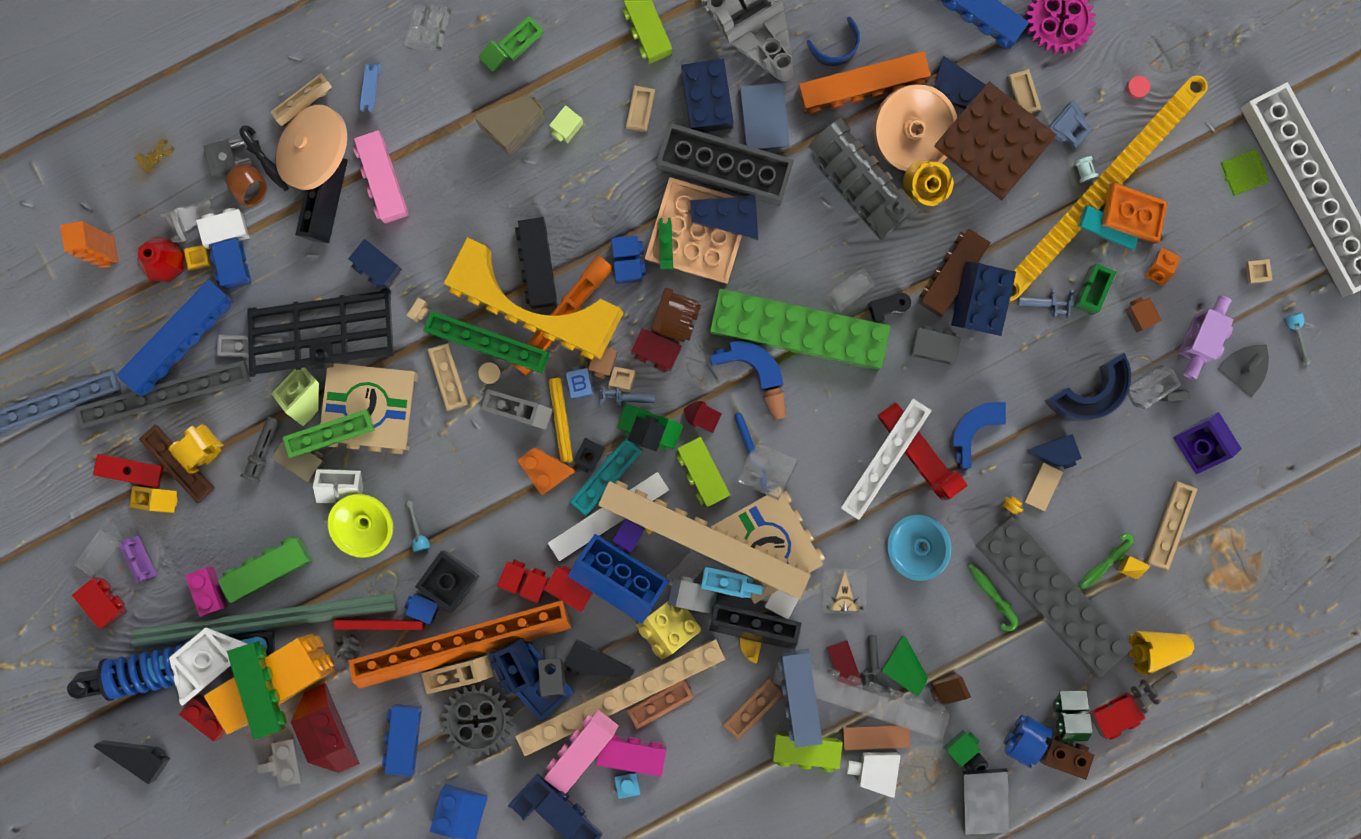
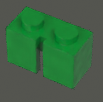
M1097 263L1091 266L1082 284L1085 287L1080 289L1073 307L1091 315L1100 312L1116 271Z

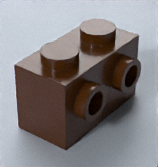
M1057 735L1054 739L1047 737L1046 744H1048V747L1039 762L1086 780L1095 754L1088 751L1089 747L1076 743V746L1067 744L1068 741H1061V737Z

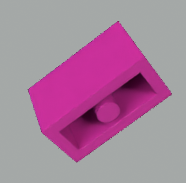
M205 567L185 575L199 617L228 608L214 567Z

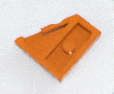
M537 447L531 449L517 460L542 496L577 471L572 466L569 467Z

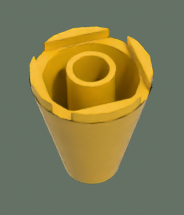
M1135 631V634L1130 635L1128 641L1133 647L1128 652L1129 656L1134 657L1136 663L1132 665L1141 675H1149L1192 655L1194 650V642L1186 634Z

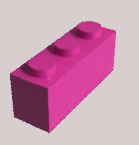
M614 734L598 754L596 765L662 777L666 747H663L661 742L650 741L649 744L641 743L639 738L628 737V740L619 739V735Z

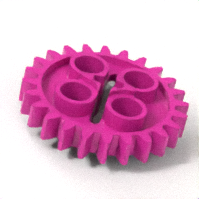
M1032 0L1033 3H1030L1027 7L1030 11H1027L1025 17L1029 18L1027 26H1031L1027 34H1034L1031 41L1038 40V48L1045 45L1044 52L1052 48L1053 55L1057 53L1058 49H1060L1062 55L1066 53L1067 49L1070 53H1073L1075 47L1080 49L1083 46L1082 42L1086 43L1089 40L1088 36H1091L1094 32L1090 29L1096 25V22L1091 21L1096 14L1090 13L1094 5L1087 6L1089 0ZM1063 1V2H1064V9H1063L1062 15H1061V21H1063V23H1062V24L1060 25V27H1059L1060 18H1057V17H1058V16L1060 15V13H1061V10H1062V3H1061V2ZM1047 4H1052L1056 11L1049 10ZM1068 8H1074L1077 14H1071ZM1044 25H1050L1052 32L1046 31ZM1058 27H1059V38L1056 37V32H1057V30H1058ZM1065 28H1070L1074 35H1068Z

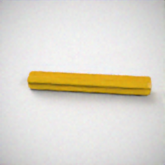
M561 378L549 379V387L560 460L562 463L573 462V453Z

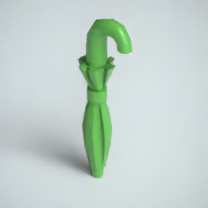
M1125 533L1119 536L1125 542L1117 549L1113 547L1109 557L1085 575L1078 584V588L1081 591L1097 582L1114 562L1125 559L1123 555L1134 543L1132 534Z
M970 563L968 567L979 587L992 597V600L997 604L999 614L1004 613L1010 621V625L1003 623L999 627L1008 632L1015 630L1019 624L1017 616L1010 608L1012 604L1001 599L1002 597L999 593L997 594L992 581L980 569Z

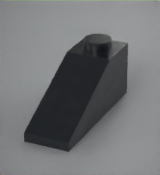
M578 639L575 641L564 662V665L567 666L566 670L575 675L579 673L583 675H633L635 671L632 667Z
M107 740L100 741L94 745V748L147 784L156 781L170 760L166 756V752L156 746Z

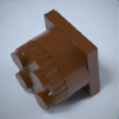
M664 288L651 331L659 336L663 335L681 342H685V340L690 341L694 326L691 323L693 319L697 321L701 305L696 300L673 293V289Z

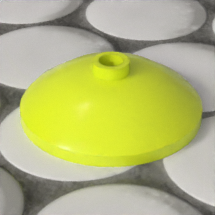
M351 494L340 499L331 509L328 516V530L330 537L339 549L351 556L365 558L377 555L386 548L393 535V521L388 509L376 498L365 494ZM362 518L367 519L368 523H364Z

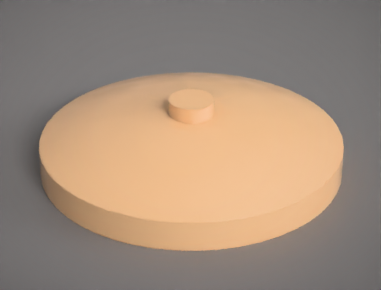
M908 85L895 90L882 102L874 120V140L880 155L891 166L905 172L913 162L921 160L944 162L947 157L934 146L957 119L956 111L950 100L933 87L927 85Z
M313 105L303 109L291 119L280 137L276 151L277 170L285 183L299 190H309L320 186L333 175L342 161L347 145V129L341 115L327 106Z

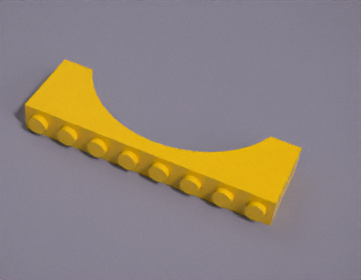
M468 237L444 281V284L449 288V293L460 297L462 294L468 297V302L479 306L481 303L487 306V311L495 315L500 312L505 315L504 318L514 324L519 321L524 324L523 327L533 333L538 330L543 333L542 336L550 341L554 342L557 339L562 342V346L573 351L574 348L581 350V355L591 360L594 357L601 359L624 314L619 307L602 299L581 311L560 316L540 315L522 309L511 302L499 287L492 267V252L487 246Z

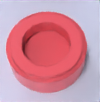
M1135 76L1127 84L1128 94L1135 99L1143 98L1150 90V83L1143 76Z

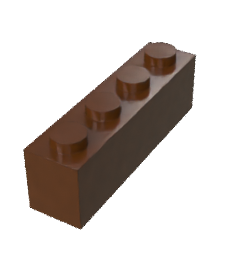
M968 229L965 233L960 232L954 241L957 244L953 251L949 249L942 260L945 264L941 269L937 268L931 276V279L934 281L930 287L925 286L919 295L922 298L919 304L940 318L945 314L959 292L965 262L978 263L991 243L971 229Z

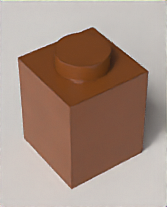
M1140 297L1129 302L1131 307L1125 309L1136 333L1162 321L1151 298L1143 300Z

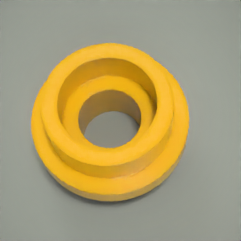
M1016 497L1004 498L1003 506L1011 513L1017 515L1024 510L1021 507L1023 503Z

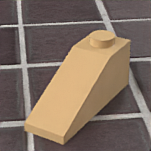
M487 655L421 673L426 694L477 683L493 677Z

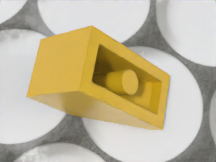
M132 486L129 507L174 513L178 502L177 491Z

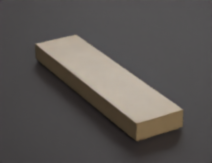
M1179 481L1174 482L1146 563L1169 571L1197 488Z

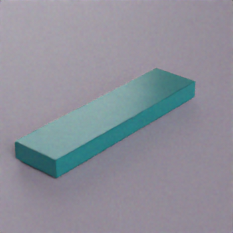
M627 437L569 502L585 517L601 500L609 481L615 484L616 480L626 472L643 452L637 445L627 441Z

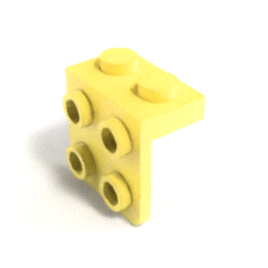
M668 601L647 616L643 623L639 622L636 624L641 636L648 641L654 654L661 660L672 655L701 631V627L688 609L668 605Z

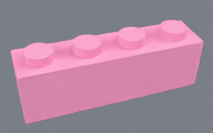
M377 130L354 138L356 145L353 146L357 159L361 158L363 165L360 166L363 178L368 179L370 186L366 188L369 197L375 200L376 206L373 209L377 219H381L386 224L409 216L383 135Z
M598 709L593 716L590 714L586 716L581 723L583 728L580 731L578 729L574 731L569 738L571 743L569 745L564 744L557 753L559 755L558 759L552 758L545 768L548 772L544 779L565 794L611 740L619 727L618 724Z

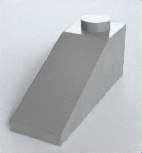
M489 389L486 391L481 407L483 411L544 430L547 429L553 410L534 402Z

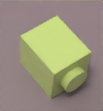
M565 105L549 126L552 131L551 135L559 142L564 140L568 144L584 123L579 115Z

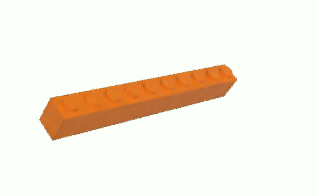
M561 600L348 661L351 680L361 689L499 650L505 645L521 638L524 642L570 630L571 624L567 608Z

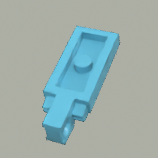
M705 567L701 583V589L742 598H750L751 593L763 595L764 586L753 584L754 578L747 575Z

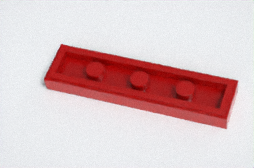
M337 619L334 621V629L423 630L426 628V623L420 620Z

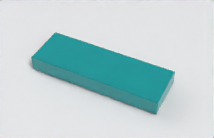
M1084 206L1078 227L1124 248L1135 250L1138 241L1137 237L1102 226L1104 212L1091 206Z

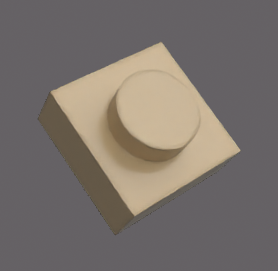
M1270 259L1248 261L1245 263L1248 284L1272 281Z
M418 297L407 313V316L415 322H418L419 319L423 320L429 311L427 309L429 304Z
M614 367L608 385L609 389L616 390L619 387V391L630 393L636 376L635 370Z

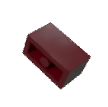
M642 328L631 353L635 355L634 359L644 364L646 361L655 364L653 368L665 373L666 370H672L682 346Z

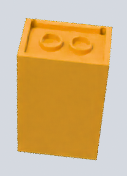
M312 633L298 637L265 658L267 667H270L273 673V680H271L273 688L277 689L280 696L279 705L335 671L333 667L335 662L329 654L326 655L322 648L324 644L318 635L315 636ZM235 677L204 695L227 735L248 725Z

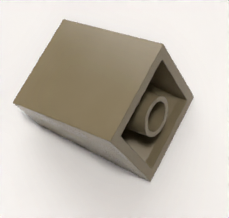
M527 95L478 113L474 117L479 128L509 157L546 121L545 111L542 109L543 105L535 97L531 99Z

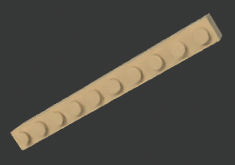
M616 480L615 484L609 481L598 506L793 597L801 599L811 577L807 573L808 568L799 564L793 567L787 564L789 559L776 554L775 558L767 555L768 550L756 545L755 548L746 545L748 540L737 535L734 539L726 536L728 531L716 526L713 530L706 526L707 521L695 517V520L687 518L688 513L681 509L675 508L672 511L666 508L668 505L666 502L657 498L653 502L646 499L648 494L636 489L635 493L627 490V484Z
M713 638L518 732L515 737L524 756H527L574 733L576 729L581 730L583 728L581 723L588 714L593 716L597 709L608 717L726 659L716 638Z

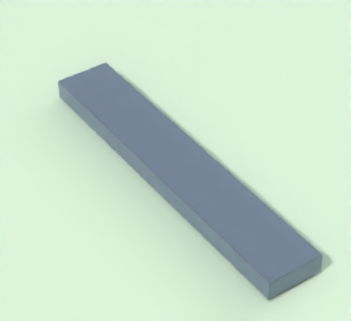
M111 370L1 409L0 434L122 391L116 372Z

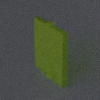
M1257 149L1221 162L1226 176L1225 181H1228L1233 196L1270 182L1264 168L1266 165L1262 163Z

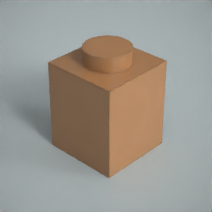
M606 348L601 359L594 357L588 369L590 372H593L592 376L603 380L605 376L611 377L618 352Z

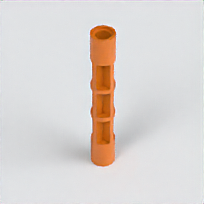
M596 255L581 274L582 277L569 293L562 297V301L550 316L567 315L580 311L583 303L596 288L598 289L614 268L602 257ZM537 331L529 342L525 344L546 350L553 341L542 336L543 333ZM512 364L526 376L531 371L527 368Z

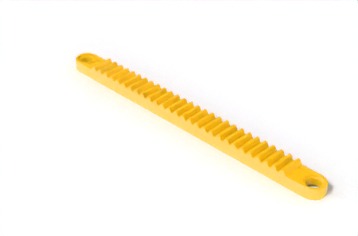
M1198 75L1189 78L1013 270L1016 272L1013 284L1015 294L1010 297L1009 302L1017 299L1082 229L1078 227V223L1084 206H1091L1099 210L1106 203L1109 184L1114 182L1122 185L1206 93L1208 84L1205 78ZM1197 82L1201 87L1200 92H1193L1190 89V84Z

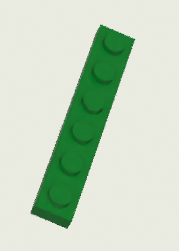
M433 311L430 312L423 329L425 333L541 374L550 355L548 351Z

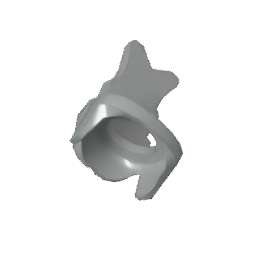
M206 200L198 205L178 206L159 214L160 217H167L171 229L178 233V235L171 238V242L186 241V231L192 229V226L197 225L196 220L202 219L201 216L213 213L210 210V200Z

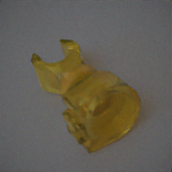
M162 139L157 143L153 152L147 153L148 156L146 158L139 153L134 159L149 173L154 169L152 164L154 162L157 164L159 158L171 155L174 148L171 146L167 150H162V147L168 143L166 139Z

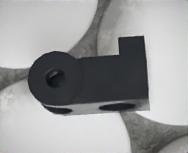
M898 293L869 302L867 305L872 321L882 323L885 320V315L892 313L903 314L911 307V298L905 293Z

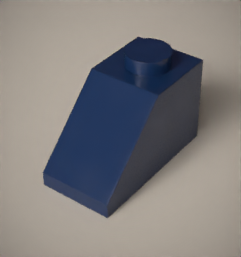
M1073 434L1027 450L1028 454L1055 467L1063 466L1064 469L1077 465L1076 461L1082 459Z

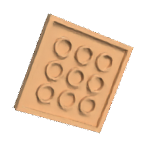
M669 177L646 252L645 261L660 265L659 219L663 218V223L666 224L670 217L672 222L673 269L727 285L742 235H735L727 231L693 224L690 200L732 198L735 196Z

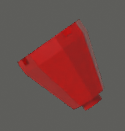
M153 237L138 248V267L149 280L170 283L184 271L183 260H185V253L176 242H171V239Z

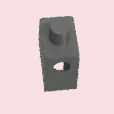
M556 646L543 647L544 660L538 661L541 697L545 699L567 696L563 660L557 658ZM554 666L555 672L549 675L548 669Z

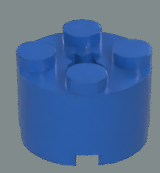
M1021 714L1015 723L1017 727L1014 732H1009L1003 743L1006 745L1004 751L1006 755L1028 768H1032L1031 763L1036 765L1044 755L1048 747L1045 741L1047 737L1051 739L1052 730L1030 716Z

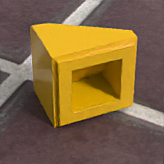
M1123 556L1125 559L1121 560L1117 571L1133 579H1138L1150 566L1132 556Z

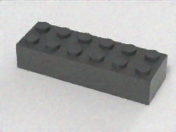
M669 122L656 166L657 170L747 197L755 196L757 200L780 206L794 160Z

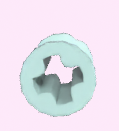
M1092 156L1074 162L1081 177L1080 183L1089 182L1099 177L1098 173H1095Z

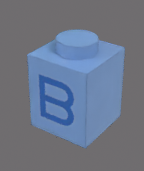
M583 366L570 368L571 372H566L571 399L593 396L588 369H583Z

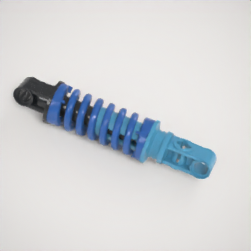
M261 637L239 640L247 644L259 641L260 645H263L265 650H267V643ZM178 645L175 648V652H177L183 646ZM167 647L164 649L163 655L160 650H154L151 656L149 653L143 652L140 655V659L137 655L132 654L129 656L128 661L125 657H119L116 660L102 659L98 664V669L77 673L68 684L67 692L75 699L102 694L105 700L111 701L124 697L126 694L135 695L138 692L146 693L150 689L156 691L161 687L170 688L173 684L175 685L174 674L169 660L174 651L172 648ZM77 682L82 683L85 688L79 687Z

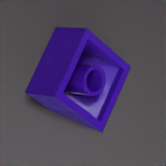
M1219 412L1200 420L1173 437L1195 474H1199L1233 458L1242 449Z

